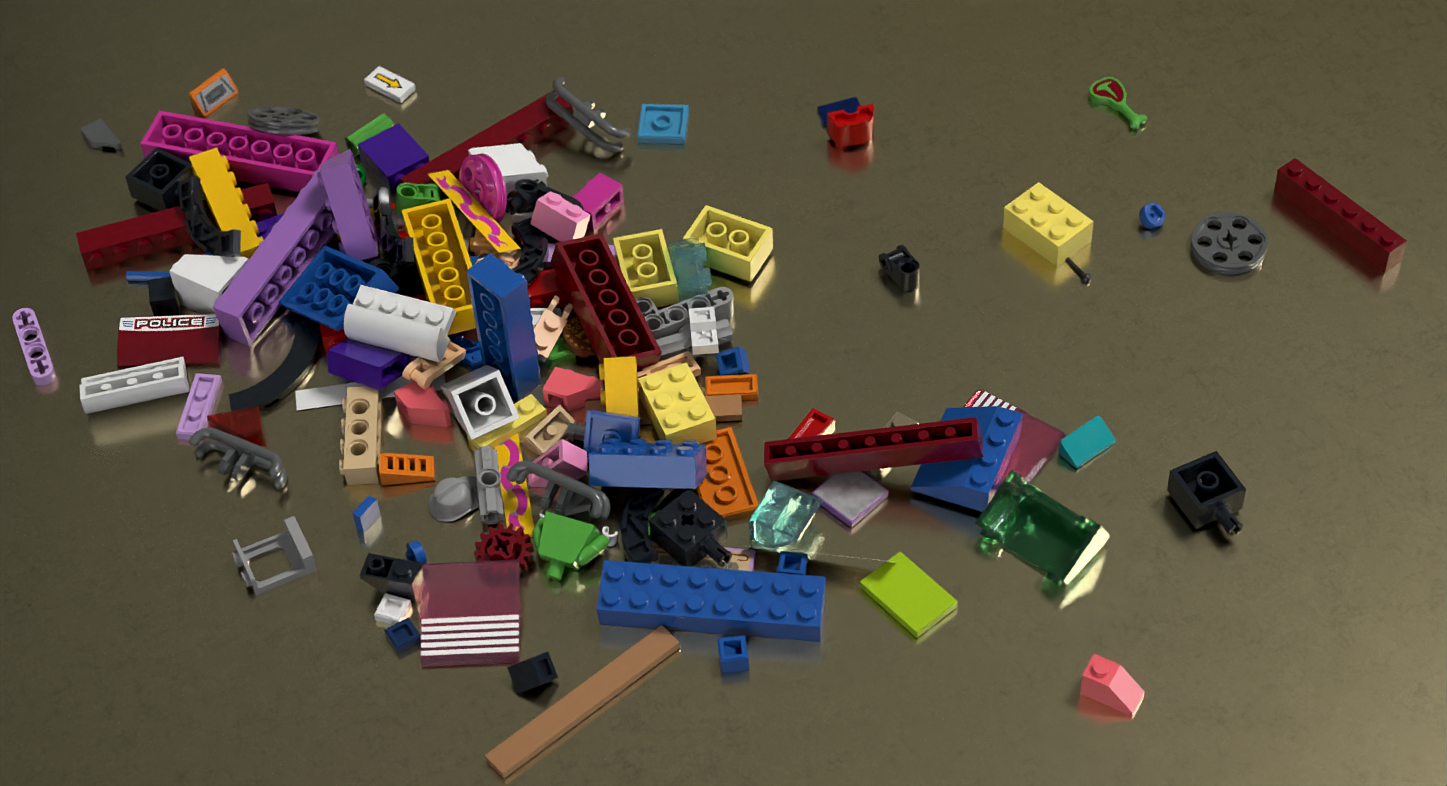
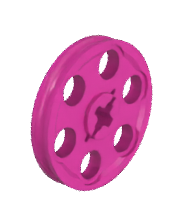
M480 153L467 156L460 168L459 182L499 224L505 215L507 204L506 187L502 173L497 163L487 154Z

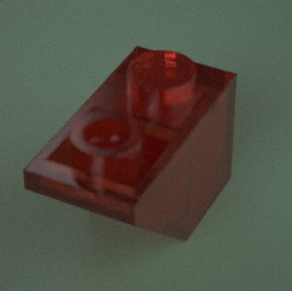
M259 406L207 416L210 428L221 430L262 447L266 446L264 422Z

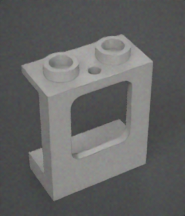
M295 516L284 520L286 531L242 549L237 539L233 540L236 551L232 552L233 559L237 568L243 566L244 571L241 572L246 587L252 586L255 595L317 571L313 554ZM278 549L283 550L291 568L264 581H256L248 565L249 561Z

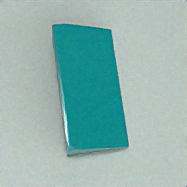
M1097 415L1059 442L1058 453L1073 467L1078 469L1116 443V439L1102 418Z

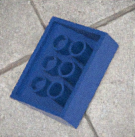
M324 246L278 303L338 332L344 329V316L347 305H353L361 285L391 293H396L399 287L382 269Z
M999 406L946 408L941 421L977 417L982 432L983 457L921 464L911 485V491L988 513L1022 433L1023 413Z

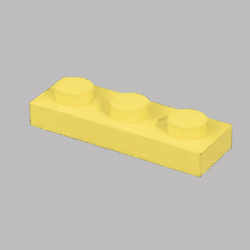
M530 394L514 404L519 416L518 419L472 440L468 436V439L477 449H480L481 446H491V448H494L546 417L547 411Z

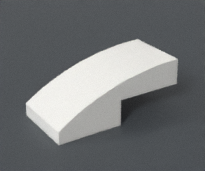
M714 307L689 309L693 355L719 353Z

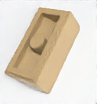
M559 405L520 442L523 446L540 456L566 435L568 424L574 423L575 420Z

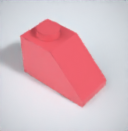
M1093 654L1082 674L1080 694L1133 717L1145 692L1120 664Z

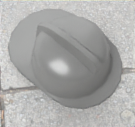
M452 477L440 481L429 500V511L432 517L438 521L452 522L477 509L479 502L476 494V477Z

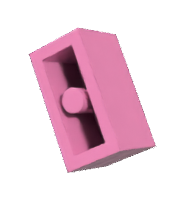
M550 191L537 199L530 224L562 242L584 237L590 214L583 211L581 207L566 201L559 194Z

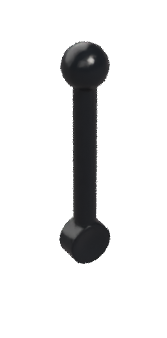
M1069 257L1066 258L1065 261L1081 276L1084 283L1091 281L1090 274L1084 273Z

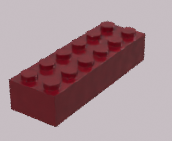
M603 234L557 242L551 263L600 364H604V358L635 356L637 359V372H640L643 368L658 363L662 352Z

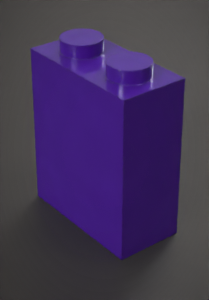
M399 123L358 144L361 161L383 186L388 188L390 193L397 191V187L401 184V177L430 161L429 155Z
M347 338L328 350V373L376 390H381L403 375L404 369L409 364L410 355Z

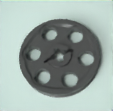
M275 106L258 107L249 110L247 114L249 117L247 124L254 129L264 132L301 135L314 133L319 130L318 123L320 117L315 113L302 109Z
M1220 212L1203 218L1195 226L1191 240L1192 253L1202 266L1211 271L1227 275L1243 274L1258 267L1265 259L1268 247V237L1264 228L1254 219L1235 212ZM1242 224L1246 228L1239 230L1235 229L1233 225ZM1216 225L1220 227V229L1217 231L1210 230L1208 226ZM1227 235L1229 236V242H1230L1231 245H1232L1231 251H1230V244H1228V242H1227ZM1256 239L1261 243L1259 245H1252L1248 241ZM1205 241L1211 245L1209 247H1201L1198 243ZM1248 256L1252 260L1244 262L1241 261L1239 257ZM1223 257L1226 261L1218 263L1213 258Z

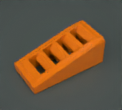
M395 453L379 454V475L382 485L435 480L434 456ZM426 465V472L421 471V466ZM415 466V471H410V467Z

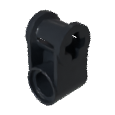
M904 245L897 246V249L890 253H881L879 255L881 268L901 290L914 291L919 287L920 264Z

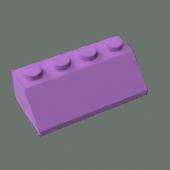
M351 149L346 150L321 163L317 178L320 187H325L327 196H324L328 211L332 210L335 219H332L335 234L340 233L342 242H339L340 251L358 260H364L378 256L379 240Z

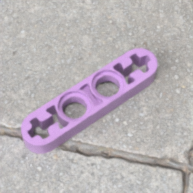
M21 308L13 314L12 320L30 374L35 384L41 386L48 385L55 379L56 373L38 320L32 309ZM24 319H27V320H28V323H29L28 326H24V324H23V320H24ZM29 335H37V337L34 340H25V338ZM43 352L42 356L31 358L33 353ZM39 367H44V374H40Z

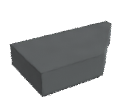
M101 118L80 128L81 134L92 148L108 146L115 147V150L123 149L121 142Z

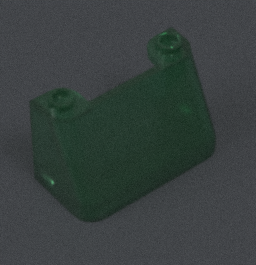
M1011 470L975 523L981 529L979 535L991 543L997 540L1048 573L1046 578L1054 584L1060 586L1061 583L1067 585L1104 546L1110 536L1100 524L1092 519L1088 521L1086 517L1076 514L1041 492L1033 484L1031 485L1023 481V476Z

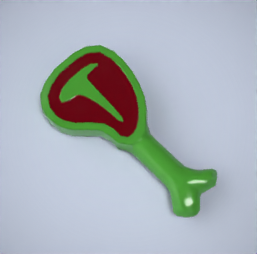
M1106 77L1094 82L1090 86V100L1096 104L1106 105L1113 110L1120 111L1130 121V128L1138 129L1140 124L1146 123L1147 116L1136 114L1127 106L1126 90L1118 79Z

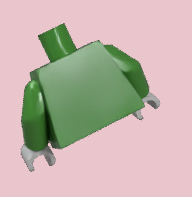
M541 510L539 513L540 519L532 530L533 541L538 555L543 560L550 562L545 576L561 581L565 567L574 570L581 569L582 565L589 563L607 546L612 547L616 545L618 540V532L616 531L614 534L609 535V527L607 526L603 527L602 535H599L600 532L594 525L555 514L554 511L553 513L547 511L545 513V510Z

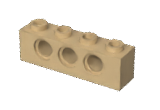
M367 386L347 387V398L342 399L343 413H346V418L341 419L342 433L345 434V439L340 440L341 454H344V459L339 461L340 475H345L347 486L378 484L382 415L380 390Z

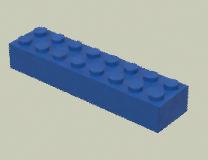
M604 560L597 614L600 625L657 629L662 625L666 630L821 642L826 598V578L823 576Z

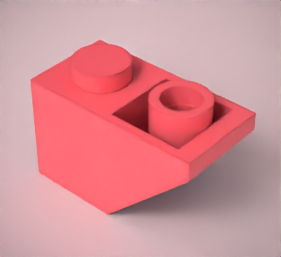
M555 367L542 389L545 406L551 408L561 405L568 413L585 407V401L601 400L600 391H604L603 380L594 376L579 374L570 369Z
M412 381L394 391L397 408L411 424L440 427L452 425L450 419L452 410L445 399L441 400L438 397L432 384L427 389H423L417 385L416 381Z

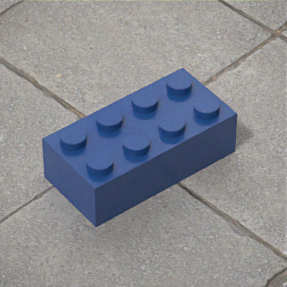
M616 438L604 439V442H601L589 453L590 486L696 489L707 476L706 445L698 444V441L695 440L683 441L682 444H672L671 440H657L656 443H646L644 439L630 440V443H622Z

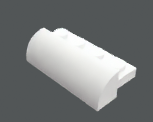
M361 285L353 305H347L344 316V331L348 339L441 363L450 341L447 334L456 311L451 307Z
M184 357L81 378L80 400L84 412L89 414L190 392Z

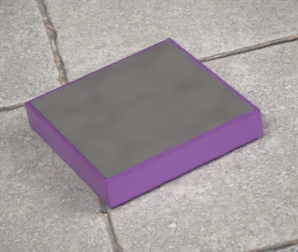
M862 471L833 474L812 492V499L851 528L888 497V490Z

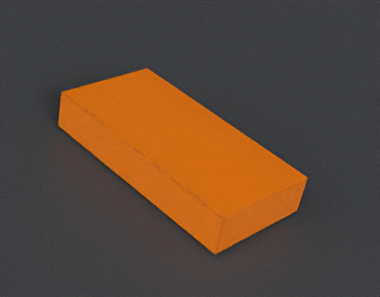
M757 374L705 377L706 396L741 394L742 401L758 400Z

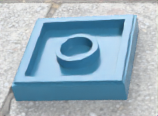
M642 104L637 143L685 145L689 105Z

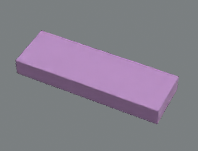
M195 374L176 431L177 439L189 440L196 431L207 428L222 383L221 375Z

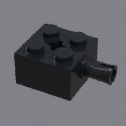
M156 147L125 178L132 198L161 211L177 207L180 204L179 182L195 175L191 163Z
M1217 451L1170 470L1167 491L1196 529L1218 520L1228 536H1234L1232 530L1235 535L1241 532L1243 525L1233 513L1243 509L1246 488Z
M690 489L649 519L651 540L682 566L693 567L708 555L720 567H723L725 563L722 560L728 564L732 558V553L721 545L728 539L726 519Z

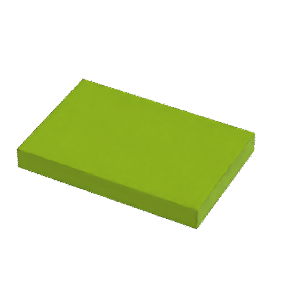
M901 551L860 581V588L916 638L958 607V601Z

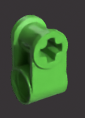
M400 184L396 192V212L402 215V210L441 201V188L436 184Z

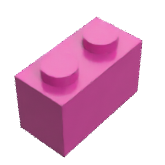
M600 172L593 179L589 180L583 189L572 196L582 204L584 211L590 214L587 227L593 231L624 202L622 184Z

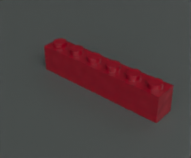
M1294 158L1278 169L1274 190L1383 273L1388 272L1402 262L1407 240L1298 159Z

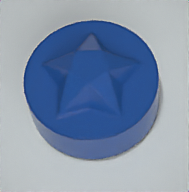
M1149 203L1141 208L1139 218L1145 227L1154 229L1164 223L1165 212L1159 204Z
M417 540L407 543L406 559L420 562L421 567L425 566L427 558L421 543Z

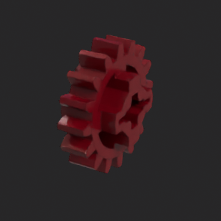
M499 523L497 530H494L491 526L488 527L489 534L481 533L480 538L482 542H475L477 551L474 552V557L479 570L483 569L486 577L493 573L496 581H498L501 575L504 576L506 581H509L510 574H514L517 578L520 577L519 570L527 571L528 566L526 562H533L532 552H534V548L529 534H524L522 527L515 531L512 523L509 524L508 528H504L503 524Z

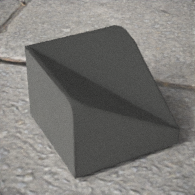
M573 492L564 516L578 521L591 522V499Z

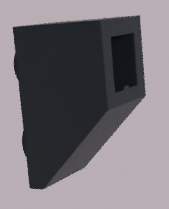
M368 553L360 572L362 580L384 595L387 593L409 599L411 603H417L425 582L420 562Z

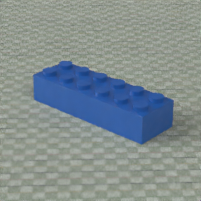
M490 253L466 271L483 366L489 365L500 371L509 394L519 401L541 384L540 367L537 357L538 351L535 344L536 336L533 330V317L531 315L527 289L528 282L521 273H516L510 269L504 260H499Z

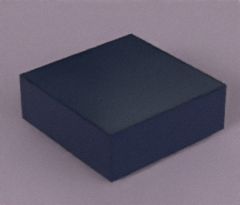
M409 617L384 630L385 636L398 655L423 642L421 635Z

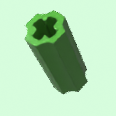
M385 113L381 114L346 137L347 148L351 149L355 156L360 154L359 143L394 126V123Z

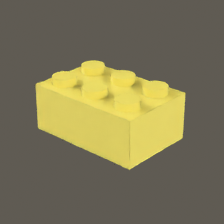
M1038 182L1004 207L1003 228L1058 267L1065 262L1067 257L1070 258L1091 242L1093 220Z
M705 205L683 237L684 258L751 282L773 249V229Z
M662 229L613 238L615 260L634 298L647 297L652 300L656 308L677 304V282Z
M687 362L638 378L640 400L660 440H671L672 444H682L683 441L695 440L698 441V444L717 439L716 419Z

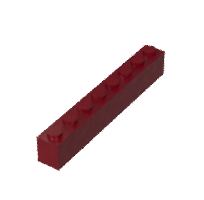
M546 94L401 177V184H436L428 174L449 170L459 181L460 168L464 159L469 156V149L519 143L527 149L569 125V123L547 106ZM558 95L556 102L573 115V106ZM441 190V198H443L446 194Z
M268 183L241 189L244 197L242 204H247L251 212L252 218H249L250 221L255 220V222L277 216ZM203 199L205 212L211 223L217 228L206 200ZM177 206L76 233L86 270L194 242L184 223L186 220L185 211H182L181 207Z
M977 417L764 442V466L771 481L983 457L982 432Z

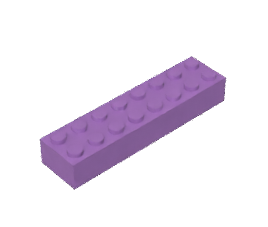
M320 168L314 172L308 184L300 190L295 201L287 207L285 214L278 223L273 225L271 232L264 241L260 242L255 253L244 263L242 270L231 280L222 296L218 297L215 301L213 309L225 337L250 347L281 305L278 301L334 236L335 232L332 225V219H335L332 210L328 211L324 196H327L325 187H320L317 178Z

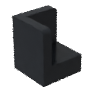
M171 276L148 280L149 303L153 315H180Z
M548 651L507 667L517 693L558 678Z

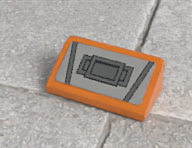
M222 68L189 93L193 111L206 117L235 96L238 90L226 69Z

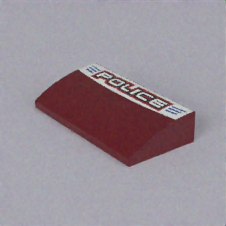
M216 314L120 318L117 342V368L127 369L184 357L186 367L220 365L224 333Z

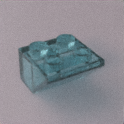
M699 236L669 242L678 295L708 294V286H712L710 267L704 266V262L708 261L705 242L700 243Z
M773 481L749 518L750 539L773 549L798 543L820 508L822 499Z

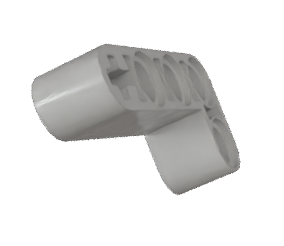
M727 287L712 289L659 311L651 299L647 297L635 299L655 339L676 334L681 327L689 324V309L714 307L716 322L730 319L734 315L733 292Z

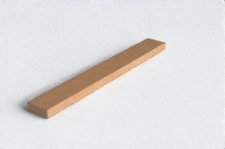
M662 625L488 752L485 755L486 761L503 779L678 650L680 642Z

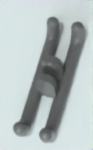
M562 76L557 77L553 81L554 91L549 92L546 96L547 106L599 148L611 153L621 151L624 147L621 142L610 143L590 128L597 125L606 133L616 138L630 136L631 130L628 127L619 129L611 125L604 119L606 111L602 108L593 111L595 103L592 100L583 103L563 87L565 78ZM558 95L576 109L573 115L556 102Z
M210 427L202 428L190 437L189 444L194 447L203 439L212 438L202 442L195 449L194 455L197 458L203 457L207 451L212 449L226 453L219 464V474H228L236 464L231 476L234 480L240 481L251 465L254 464L269 470V476L276 478L274 481L276 489H282L287 481V471L282 465V459L272 450Z
M526 460L514 464L507 473V480L510 482L515 481L517 484H522L529 474H534L549 481L540 502L542 509L546 510L551 506L560 486H562L555 507V514L562 516L565 513L573 492H576L591 499L592 509L590 514L593 518L606 520L609 516L610 501L605 493L541 464Z

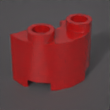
M874 104L858 106L857 111L854 113H847L844 110L827 113V134L835 141L836 146L844 148L851 145L868 143L872 140L874 132Z

